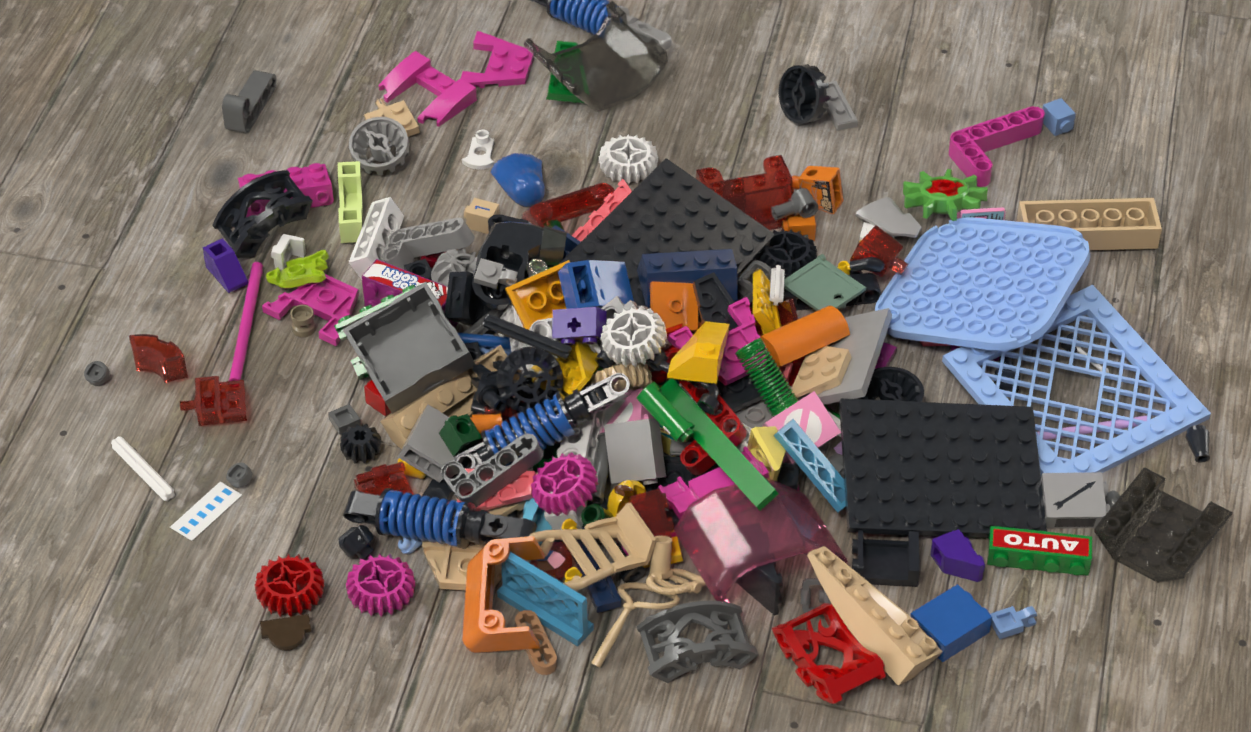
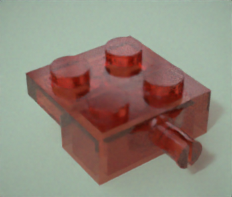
M219 376L195 378L196 395L194 400L180 401V411L195 410L199 426L247 421L244 380L220 382Z

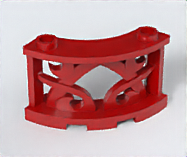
M824 603L807 613L772 628L786 659L791 657L797 665L796 674L807 687L813 685L817 689L816 695L826 702L835 704L843 700L841 694L873 678L883 679L886 677L883 660L877 653L869 651L854 638L832 603ZM823 614L829 628L823 627L820 619L817 632H814L810 619ZM806 622L807 630H793L794 627ZM809 643H811L813 652L808 654L804 649L809 650ZM818 645L843 652L844 661L841 669L832 665L815 664L818 658Z

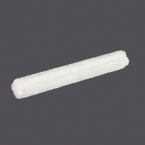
M118 436L112 440V448L164 501H169L175 496L174 489L123 437Z

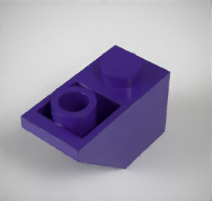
M223 238L203 247L206 268L228 293L248 284V279L234 250Z
M959 529L932 539L930 555L943 573L975 582L982 581L985 562L981 555H977L972 548L970 540L964 537Z

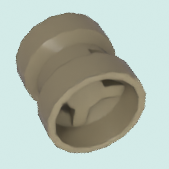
M298 305L292 308L290 317L294 335L298 337L311 336L315 332L313 309L308 305Z

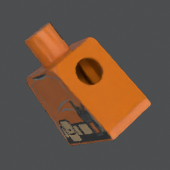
M808 166L801 176L793 175L791 177L790 188L797 190L801 188L808 189L817 202L819 210L835 214L842 204L843 193L840 168Z

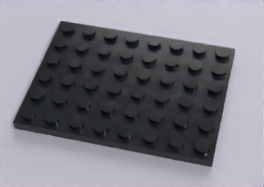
M666 158L559 264L568 260L570 262L585 260L625 262L634 302L637 306H646L637 273L642 254L732 249L737 265L738 277L774 239L775 234Z
M840 399L839 412L848 533H858V530H863V533L908 535L909 531H914L924 536H941L959 529L964 537L989 538L991 526L1047 532L1033 407Z

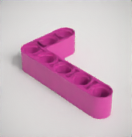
M1032 106L955 131L950 135L948 154L966 177L977 176V186L985 187L990 183L992 162L985 152L1040 134L1043 128L1045 112L1040 107Z

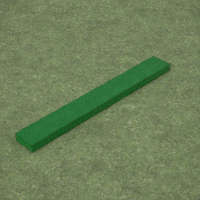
M673 378L669 379L661 387V394L687 422H692L695 425L693 429L695 433L692 437L761 511L779 493Z

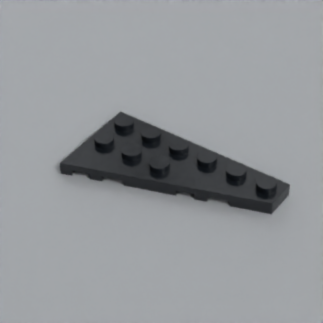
M713 272L695 280L693 289L702 324L705 321L730 324L729 331L739 327L727 311L728 306L735 302L716 274ZM749 375L726 386L717 379L721 397L733 412L756 403L764 397H760L761 393H758L759 389H755L757 385H753L755 381L751 382L752 378H749Z

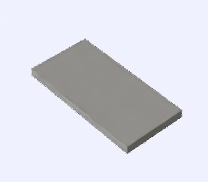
M889 308L845 317L850 335L827 346L848 349L852 358L841 385L825 390L817 395L823 405L840 402L841 398L855 399L866 396L892 318ZM807 393V394H805V395H803V396H800V397L798 398V401H800L801 399H803L804 397H806L807 395H809V394H811V393Z

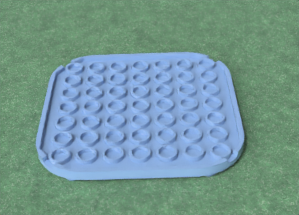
M974 217L957 218L955 221L949 220V224H944L939 228L936 225L918 239L900 266L905 272L902 275L897 272L879 297L875 311L890 309L892 318L887 334L894 338L1007 352L1042 338L1048 331L1089 264L1091 256L1089 243L1079 231L1064 226Z

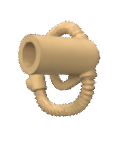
M654 536L656 543L650 559V574L646 579L647 586L652 591L662 595H676L686 592L699 593L707 580L683 569H671L672 539L667 536ZM678 576L685 577V578L691 580L692 582H688V580H686V579H684V578H681V577H678ZM669 579L675 581L676 584L680 583L682 585H673L664 580Z

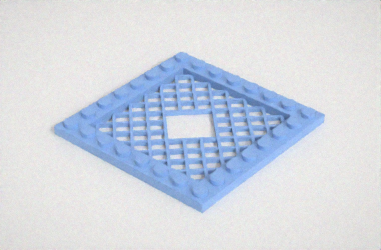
M1094 285L1088 286L1068 297L1051 327L1038 340V345L1029 343L1021 346L1019 354L1010 351L1001 352L1000 350L962 346L943 355L942 358L945 366L978 404L1014 406V399L1028 401L1027 407H1031V402L1044 405L1043 412L1033 410L1034 416L1042 418L1041 425L1035 424V429L1040 431V434L1036 432L1041 476L1042 473H1104L1187 431L1189 427L1208 420L1211 415L1208 409ZM1076 320L1075 327L1067 325ZM1079 321L1092 323L1091 330L1078 328ZM1096 325L1103 333L1095 331ZM1057 329L1056 336L1048 334ZM1061 330L1074 332L1073 339L1060 337ZM1077 333L1090 336L1089 343L1076 340ZM1094 337L1107 339L1106 346L1093 344ZM1042 339L1055 341L1054 348L1041 346ZM1110 341H1111L1118 349L1109 347V346H1110ZM1059 342L1072 345L1071 352L1058 349ZM1075 346L1088 348L1087 355L1074 353ZM1023 349L1037 350L1036 357L1023 355ZM1092 349L1105 352L1104 359L1092 357ZM1040 351L1052 353V361L1039 358ZM1108 353L1121 355L1120 362L1107 360ZM1001 356L1000 363L991 361ZM1056 356L1070 357L1069 364L1056 362ZM1005 357L1018 359L1017 366L1004 364ZM1125 357L1132 365L1124 363ZM1073 358L1086 361L1085 368L1073 366ZM1021 360L1033 362V370L1020 367ZM1090 362L1103 364L1102 372L1089 369ZM1038 364L1051 366L1050 373L1037 371ZM986 366L999 368L998 375L985 373ZM1106 366L1119 368V374L1106 373ZM1055 367L1101 377L1096 410L1049 400ZM1002 369L1016 371L1015 379L1002 377ZM1123 369L1135 371V379L1122 376ZM1019 372L1032 375L1031 383L1018 380ZM1141 374L1147 381L1139 380V375ZM1036 376L1049 379L1048 386L1035 384ZM1104 379L1116 380L1117 387L1105 386ZM1000 381L1012 384V392L999 389ZM1121 382L1134 384L1133 391L1120 389ZM1138 385L1151 388L1150 395L1137 393ZM1017 386L1030 388L1029 396L1016 393ZM1033 390L1047 392L1046 398L1033 397ZM1156 390L1162 398L1154 396V391ZM1102 392L1115 393V400L1103 399ZM1119 394L1132 397L1131 404L1118 402ZM1136 398L1149 401L1148 408L1136 406ZM1153 402L1166 404L1165 412L1152 409ZM1100 405L1114 406L1113 414L1100 411ZM1048 406L1061 408L1060 416L1047 413ZM1117 407L1130 410V416L1116 415ZM1065 409L1078 412L1077 420L1064 417ZM1134 411L1146 413L1147 421L1134 419ZM1082 413L1095 416L1094 423L1081 421ZM1098 418L1112 419L1111 427L1099 425ZM1046 419L1059 421L1058 429L1046 427ZM1115 421H1129L1128 430L1114 428ZM1133 423H1135L1136 425H1139V426H1137V427H1135V428L1132 429V424H1133ZM1062 424L1076 425L1075 433L1062 430ZM1079 427H1092V436L1079 434ZM1096 431L1109 432V440L1096 438ZM1043 433L1056 434V442L1043 440ZM1113 434H1118V435H1119V436L1113 438ZM1060 436L1074 438L1073 446L1059 443ZM1077 440L1091 442L1090 450L1076 447ZM1095 443L1101 444V445H1099V446H1097V447L1094 448V444H1095ZM1058 449L1071 451V459L1058 457ZM1075 453H1080V454H1081V455L1075 457Z

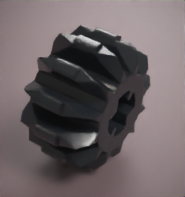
M367 423L364 426L356 424L354 428L347 427L346 432L342 433L340 449L346 460L352 459L354 464L358 461H363L365 464L367 459L374 460L375 455L380 454L381 436L377 433L375 427L369 428Z

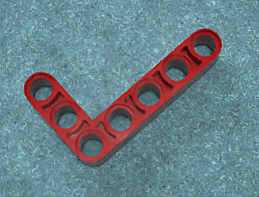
M671 348L665 353L668 357V363L678 353L679 348ZM678 380L696 403L704 393H709L705 388H695L686 380ZM719 395L717 398L719 406L713 414L704 413L735 446H738L746 438L747 430ZM723 409L719 415H715L718 410ZM737 426L735 431L729 432L732 427ZM696 440L684 448L680 455L682 464L693 475L703 474L716 463ZM699 457L695 463L690 464L694 458Z

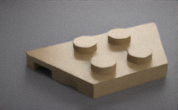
M825 346L807 354L792 386V392L795 393L797 399L807 393L815 391L818 395L825 390L841 385L852 358L849 350Z
M423 542V553L439 588L466 590L468 563L485 545H469L466 549L447 544ZM501 564L495 565L494 587L502 579Z

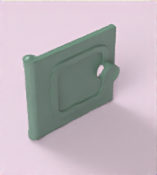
M824 254L819 255L816 259L784 279V288L816 311L829 305L836 309H843L846 307V303L866 291L865 286L828 262ZM841 295V298L834 299L835 296Z

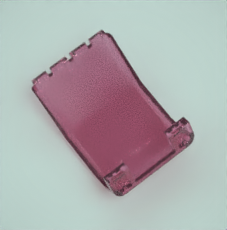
M764 477L779 494L761 511L736 484L712 490L688 506L674 527V531L716 601L729 602L726 595L740 576L753 568L799 554L808 555L810 551L823 546L847 563L845 555L804 493Z

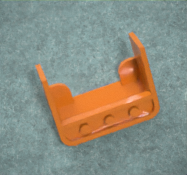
M534 536L491 540L469 561L467 566L462 637L463 643L469 651L481 653L540 648V643L529 626L505 628L504 616L501 612L492 610L495 565L506 561L510 552L523 560L545 559V554Z

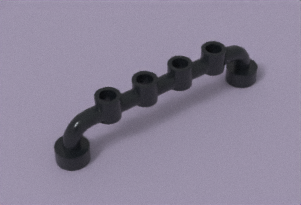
M601 350L595 358L596 363L603 369L616 364L614 360H610L604 350ZM663 352L661 354H654V361L651 359L646 360V364L655 371L662 370L668 373L670 363L667 362L668 357ZM686 380L695 388H705L709 391V394L704 393L700 397L697 404L704 412L713 414L719 406L717 401L719 391L716 384Z

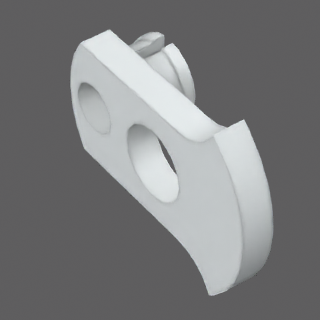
M478 130L475 134L476 137L472 138L469 154L462 159V163L472 169H487L494 165V161L491 160L494 139L489 138L487 130ZM481 150L486 152L483 155L475 154L476 151Z

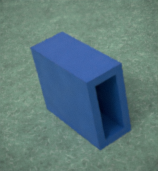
M958 584L910 614V617L917 621L919 627L943 651L938 656L942 662L990 633L992 621L989 611L981 607L973 599L972 595L964 591Z

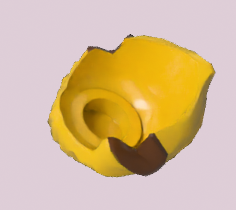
M634 480L622 481L611 491L608 498L607 511L613 517H616L627 503H631L638 513L644 512V497L646 494L644 485Z

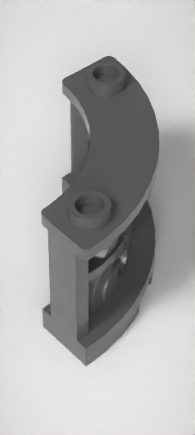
M696 601L680 604L646 617L636 627L637 631L641 634L650 666H648L650 675L669 683L676 677L697 669L696 664L710 662L711 666H730L740 670L758 655L756 647L749 643L740 617L741 607L726 601ZM693 622L713 631L706 636L704 642L697 644L688 638L678 637ZM658 637V641L662 643L655 645L654 639ZM664 651V656L659 658L658 653Z

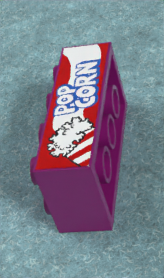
M378 259L362 275L365 307L368 305L374 307L389 295H394L395 297L403 293L402 290L410 285L418 286L427 282L445 313L448 287ZM449 320L451 325L455 328L458 322Z

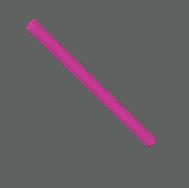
M254 262L251 267L229 377V384L232 386H239L241 383L263 271V265L260 262Z

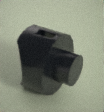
M367 526L351 527L338 538L339 547L347 557L357 554L360 559H364L374 550L369 543L374 538V535Z

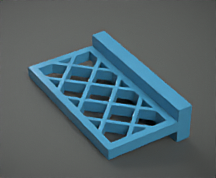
M512 552L509 553L507 560L501 563L503 585L497 590V597L519 611L531 610L535 612L543 626L574 645L579 646L594 630V624L588 621L587 598Z

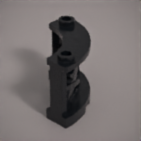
M288 170L275 171L260 176L237 190L217 213L212 226L214 229L219 230L234 250L237 258H253L261 244L270 235L268 232L277 225L282 227L294 221L307 219L312 199L309 196H304L291 179ZM261 199L270 200L265 207V211L261 214L246 217L249 206L253 202Z

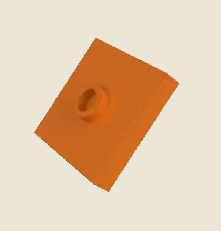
M651 282L650 308L654 313H658L662 321H664L665 329L683 323L684 327L687 326L690 331L696 332L698 330V305L693 283Z

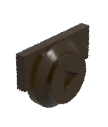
M309 614L260 621L262 639L269 638L272 646L283 651L295 649L303 642L305 633L311 632Z

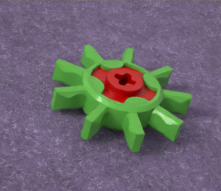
M947 169L944 176L932 178L922 171L920 172L919 183L904 181V207L907 209L923 206V218L927 219L933 213L948 214L951 220L955 221L957 220V212L963 209H980L981 201H987L988 189L987 187H977V176L975 175L961 180L953 177L952 169Z

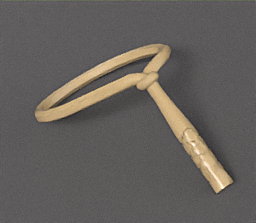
M628 582L618 586V594L626 602L623 604L624 610L608 632L591 663L599 668L602 666L631 610L636 608L670 609L679 604V596L677 594L665 595L673 599V601L668 603H633L632 598L625 590L640 589L652 591L647 584Z

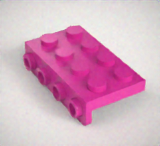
M314 163L308 167H290L287 169L290 172L291 179L304 196H309L312 199L310 208L330 205L334 202L332 184L325 164ZM270 170L264 174H246L243 177H239V188L260 176L275 172L276 170ZM261 199L253 202L249 206L246 217L261 214L265 211V207L270 200Z

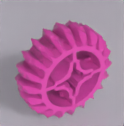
M572 452L568 456L562 453L557 459L553 457L549 463L544 462V467L537 468L538 474L532 476L534 482L531 484L535 502L539 508L545 510L549 515L553 513L557 517L562 512L568 515L571 510L577 512L578 507H585V502L592 500V494L597 492L596 486L599 484L597 472L587 458L582 457L581 454L574 455Z
M380 553L376 558L369 555L367 561L360 559L359 565H353L352 571L348 572L346 590L354 608L359 607L361 613L368 611L370 616L374 613H379L382 617L385 612L392 615L394 609L401 611L403 605H409L416 585L412 569H409L407 562H402L400 557L393 559L391 554L383 557Z

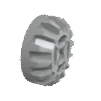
M374 117L361 122L353 130L349 138V149L352 159L360 161L361 169L364 168L366 173L372 174L373 171H376L378 175H383V170L389 169L392 173L395 171L396 165L402 166L405 163L404 157L409 156V140L406 130L396 120L387 117ZM393 146H395L396 148L395 157L392 155L390 149ZM370 147L372 157L367 159L366 152ZM374 160H376V161H378V162H383V161H384L385 163H382V164H374V163H372V162H373Z
M462 248L458 249V251L450 249L446 253H442L432 269V281L448 287L450 272L467 271L474 275L475 272L470 269V266L476 259V252L467 254L466 249Z

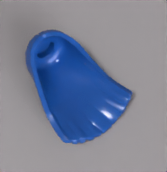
M513 153L503 157L493 165L491 174L508 196L518 205L531 207L536 206L543 200L545 184L542 174V160L532 154Z

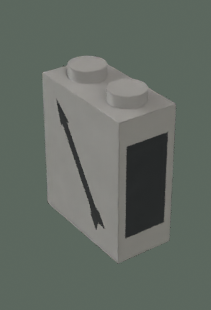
M1102 472L1042 473L1040 480L1047 529L1104 527L1106 519L1110 518V505L1105 502L1108 486L1107 482H1103Z

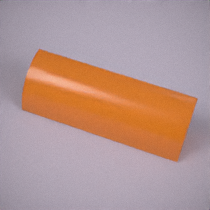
M829 305L760 336V338H762L766 345L765 348H768L767 351L770 352L777 366H783L849 336L850 331L842 313Z

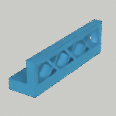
M792 419L773 436L838 513L846 506L844 479L798 423Z

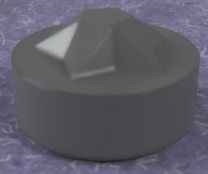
M101 361L91 362L84 371L85 379L94 386L104 384L110 375L109 368Z
M236 463L228 470L226 475L227 481L235 488L243 487L251 480L252 470L245 463Z

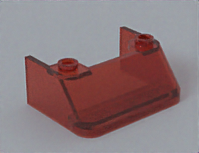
M599 183L537 203L524 211L521 218L533 225L544 228L543 224L548 220L563 222L591 213L594 210L597 211L604 204V199L609 193L613 194L615 189L607 183Z

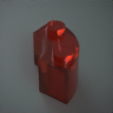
M150 334L129 335L137 372L149 371L156 373L163 379L164 383L188 378L184 355L173 342L170 341L168 343L158 339V336Z

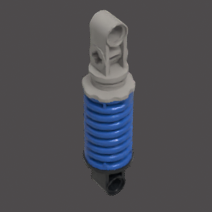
M530 0L547 7V14L550 17L567 22L606 40L608 43L615 44L619 40L622 44H629L650 55H658L669 49L672 44L668 33L638 21V18L629 16L628 8L623 6L617 7L615 3H610L608 0Z

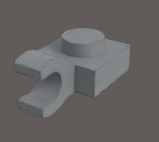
M481 258L474 276V283L497 289L498 283L509 287L516 284L518 273L512 270L503 271V264Z

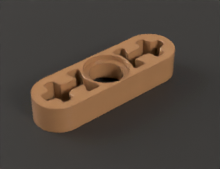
M523 610L515 617V627H525L527 625L523 622L527 621L528 624H531V630L535 637L543 641L540 648L525 649L534 670L538 674H552L557 668L556 653L537 614L531 610ZM544 653V658L546 662H549L548 664L541 661V654Z

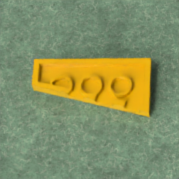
M760 269L753 273V316L761 325L763 334L780 328L781 322L777 306L773 305V302L769 300L770 280Z

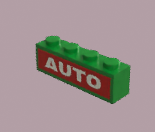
M999 526L990 527L987 565L1089 576L1092 561V536Z

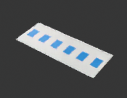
M219 482L171 525L170 528L192 541L240 498L242 494Z

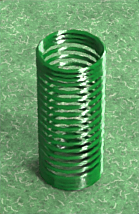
M759 338L739 349L735 355L740 360V363L745 362L742 364V367H745V371L750 369L746 374H750L751 382L755 381L753 385H757L755 389H759L760 397L764 396L762 400H766L764 404H768L766 407L770 408L771 416H776L797 403L798 399L795 393L792 392V389H789L790 385H787L786 378H783V374H780L781 370H778L779 367L776 366L777 363H774L775 360L772 359V355L767 351L768 348H765L766 345L762 338Z

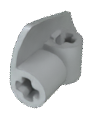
M890 197L876 200L856 211L857 217L887 232L893 238L898 236L916 238L922 228L910 213L904 214Z

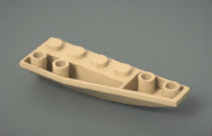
M499 345L474 360L476 365L482 364L491 372L497 371L493 367V362L503 361L507 354L502 346ZM473 367L381 420L380 422L392 442L401 449L403 448L417 419L427 405L439 410L448 417L453 415L459 417L465 414L470 416L473 412L471 411L473 397L477 391V388L471 383V379L478 377L473 371Z
M823 546L808 553L807 556L823 589L848 629L863 647L877 653L884 662V671L898 686L913 679L940 656L943 651L919 627L916 620L911 618L828 548Z

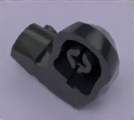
M501 222L492 225L478 253L476 269L472 280V286L478 300L485 307L493 310H503L508 308L509 305H513L505 290L508 286L498 283L497 289L474 283V276L481 258L503 264V271L512 270L517 272L516 283L524 280L528 265L538 263V265H559L563 260L567 232L546 226L543 228L524 222Z

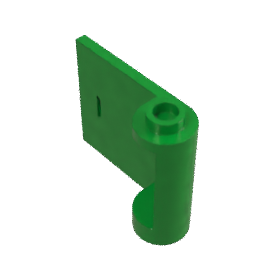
M655 382L645 387L637 396V400L676 442H693L695 440L692 437L695 433L693 431L695 425L683 418L661 394L662 389Z

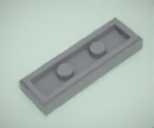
M837 81L827 82L830 88L826 89L827 95L831 96V99L825 103L829 106L827 112L836 130L858 127V120Z

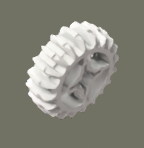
M629 134L627 137L619 135L617 139L611 137V141L605 142V145L601 147L599 163L601 172L605 173V177H610L612 181L619 180L620 182L624 179L628 184L630 182L638 184L639 180L643 181L657 167L658 155L656 147L652 145L651 141H646L645 137L638 138L637 135L630 137Z
M633 305L628 311L623 308L622 313L617 314L614 312V319H607V325L602 326L601 341L603 343V350L610 360H614L617 365L622 363L627 367L632 363L636 367L639 362L645 365L647 359L654 361V354H661V348L665 347L667 332L664 321L651 308L645 310L641 306L636 310Z

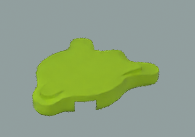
M320 250L310 256L287 261V268L280 271L277 267L266 274L267 282L281 288H293L307 283L322 282L326 279L324 270L328 268L326 262L329 258L328 252Z

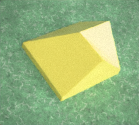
M776 426L754 427L751 429L747 448L757 460L763 462L769 471L770 481L768 482L774 488L786 450L773 436L778 432Z

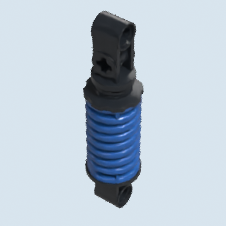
M616 373L586 387L581 392L577 388L573 390V394L566 397L558 391L552 400H544V409L540 403H537L534 407L536 413L532 408H528L526 410L528 417H526L524 412L518 413L520 421L515 416L510 417L511 426L508 421H502L501 426L495 425L492 429L482 430L483 442L458 454L454 461L462 465L465 459L470 458L472 460V467L470 469H475L515 439L528 433L533 434L537 438L542 450H545L547 445H554L555 440L560 442L564 439V436L570 437L574 434H579V424L581 422L593 420V414L601 412L614 403L628 397L633 391V383L626 375ZM619 380H625L626 388L621 392L615 391V383ZM513 462L507 463L506 466L511 465Z
M392 488L384 489L380 496L361 491H351L343 513L344 518L351 522L375 525L379 535L392 534L393 536H402L404 538L411 537L414 540H429L432 543L438 542L439 544H447L466 549L470 542L483 546L494 539L529 537L537 529V524L529 519L490 514L487 510L476 511L473 502H457L456 500L449 502L445 498H430L427 495H412L411 493L403 494L402 491H396Z

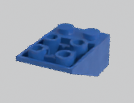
M598 260L566 263L558 271L566 309L598 307L601 309L616 296L624 304L630 300L634 301L625 262Z

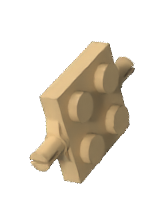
M380 98V102L379 100L375 102L378 110L364 114L365 120L374 117H387L396 120L404 127L408 137L420 133L419 126L404 100L386 106L384 100Z

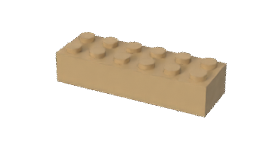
M1154 198L1019 201L1017 222L1056 225L1075 229L1088 241L1090 250L1158 249L1162 228Z

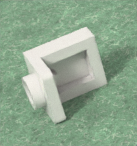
M283 234L278 244L273 246L271 252L275 268L278 267L280 270H283L286 262L289 261L292 255L304 257L306 254L304 239Z

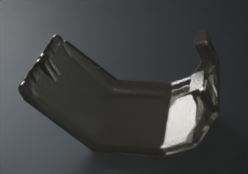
M613 1L606 5L608 17L598 32L582 44L551 54L534 43L530 38L524 42V46L570 92L596 112L635 99L653 85L668 63L667 52L654 39L646 43L628 26L626 13Z

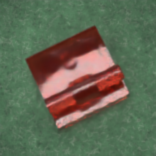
M403 461L389 466L386 464L371 468V471L355 475L354 486L356 491L380 496L384 489L392 488L396 491H402L403 494L411 493L414 495L403 472L405 471Z

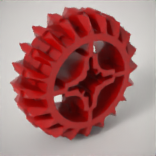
M288 553L286 558H281L278 555L277 561L269 560L268 566H262L261 572L257 573L255 581L256 597L261 602L263 609L268 608L271 614L277 612L281 617L284 613H288L291 617L293 613L297 612L302 615L304 609L311 611L312 605H318L319 598H322L325 586L323 573L318 568L316 562H311L309 557L302 559L298 554L293 558Z

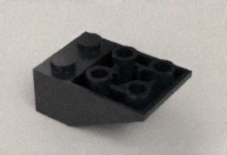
M759 524L730 529L728 563L734 581L773 615H778V604L782 603L779 589L783 587L781 573H776L774 554L769 553L767 534H762Z

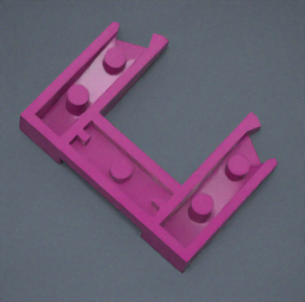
M414 51L400 62L379 84L380 91L384 89L387 91L384 95V100L387 103L416 83L437 95L438 97L417 117L419 123L424 124L426 119L435 118L437 119L438 127L477 101L475 86L461 78L458 81H454L431 67L430 59L417 51Z

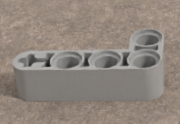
M462 218L402 228L390 235L382 258L386 263L404 270V265L412 263L414 257L445 252L450 249L465 248L474 241L475 236Z

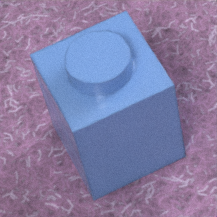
M1062 98L1043 104L1042 109L1045 112L1043 124L1054 136L1073 130L1076 113Z

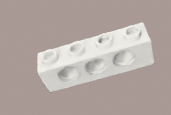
M391 197L371 203L350 257L349 264L361 280L362 275L376 259L385 262L382 254L388 239L394 231L400 229L404 215Z

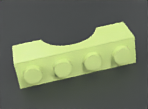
M360 161L338 162L341 243L357 242L363 227Z

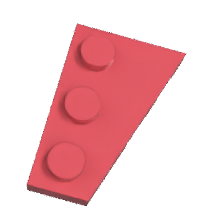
M465 469V470H466V471L468 472V474H469V473H470L471 471H473L474 469ZM535 471L524 472L476 507V511L490 510L532 499L531 484L534 482L532 476L536 475ZM493 476L488 477L485 481L490 480ZM472 491L467 492L465 496L470 495Z

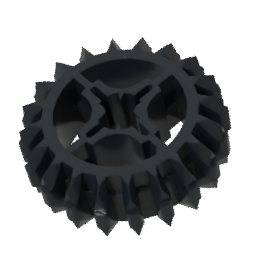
M782 228L781 232L773 230L775 234L774 239L756 257V261L766 263L771 269L776 268V265H780L781 269H784L785 273H788L790 276L816 259L817 249L814 241L809 239L808 235H802L801 231L793 232L792 229L785 231Z

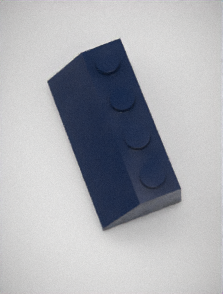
M732 249L642 254L637 273L645 305L648 309L650 308L651 282L694 283L695 280L713 272L733 301L737 302V265Z

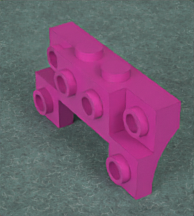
M743 447L741 453L767 481H770L769 471L763 462L757 460L747 447ZM720 467L688 481L689 487L681 477H677V481L668 486H658L660 495L669 509L674 510L680 521L699 513L703 517L718 513L721 509L747 498Z

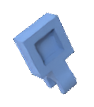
M1012 606L990 613L992 616L991 625L999 639H1003L1023 632L1024 627L1035 625L1034 617L1037 616V613L1033 606L1026 607L1017 612Z

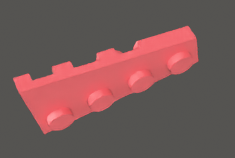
M624 179L618 183L619 187L613 194L609 193L604 199V204L597 211H593L589 216L588 222L576 230L572 235L573 237L582 241L632 192Z

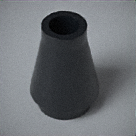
M1204 425L1189 427L1185 438L1193 452L1195 461L1198 463L1208 461L1210 459V432Z

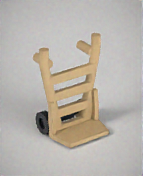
M627 503L616 517L586 524L585 529L544 530L530 534V536L535 537L537 542L543 541L540 547L545 557L548 555L555 540H563L586 575L582 578L574 576L572 581L563 583L576 592L620 571V577L624 583L638 581L646 572L644 565H648L656 543V538L631 503ZM576 540H582L600 567L599 570L596 571ZM617 540L620 541V543L622 544V546L624 547V549H625L626 552L628 553V556H627V554L624 552V550L622 549V547L620 546V544H619V543L616 544ZM598 544L604 545L615 562H609Z

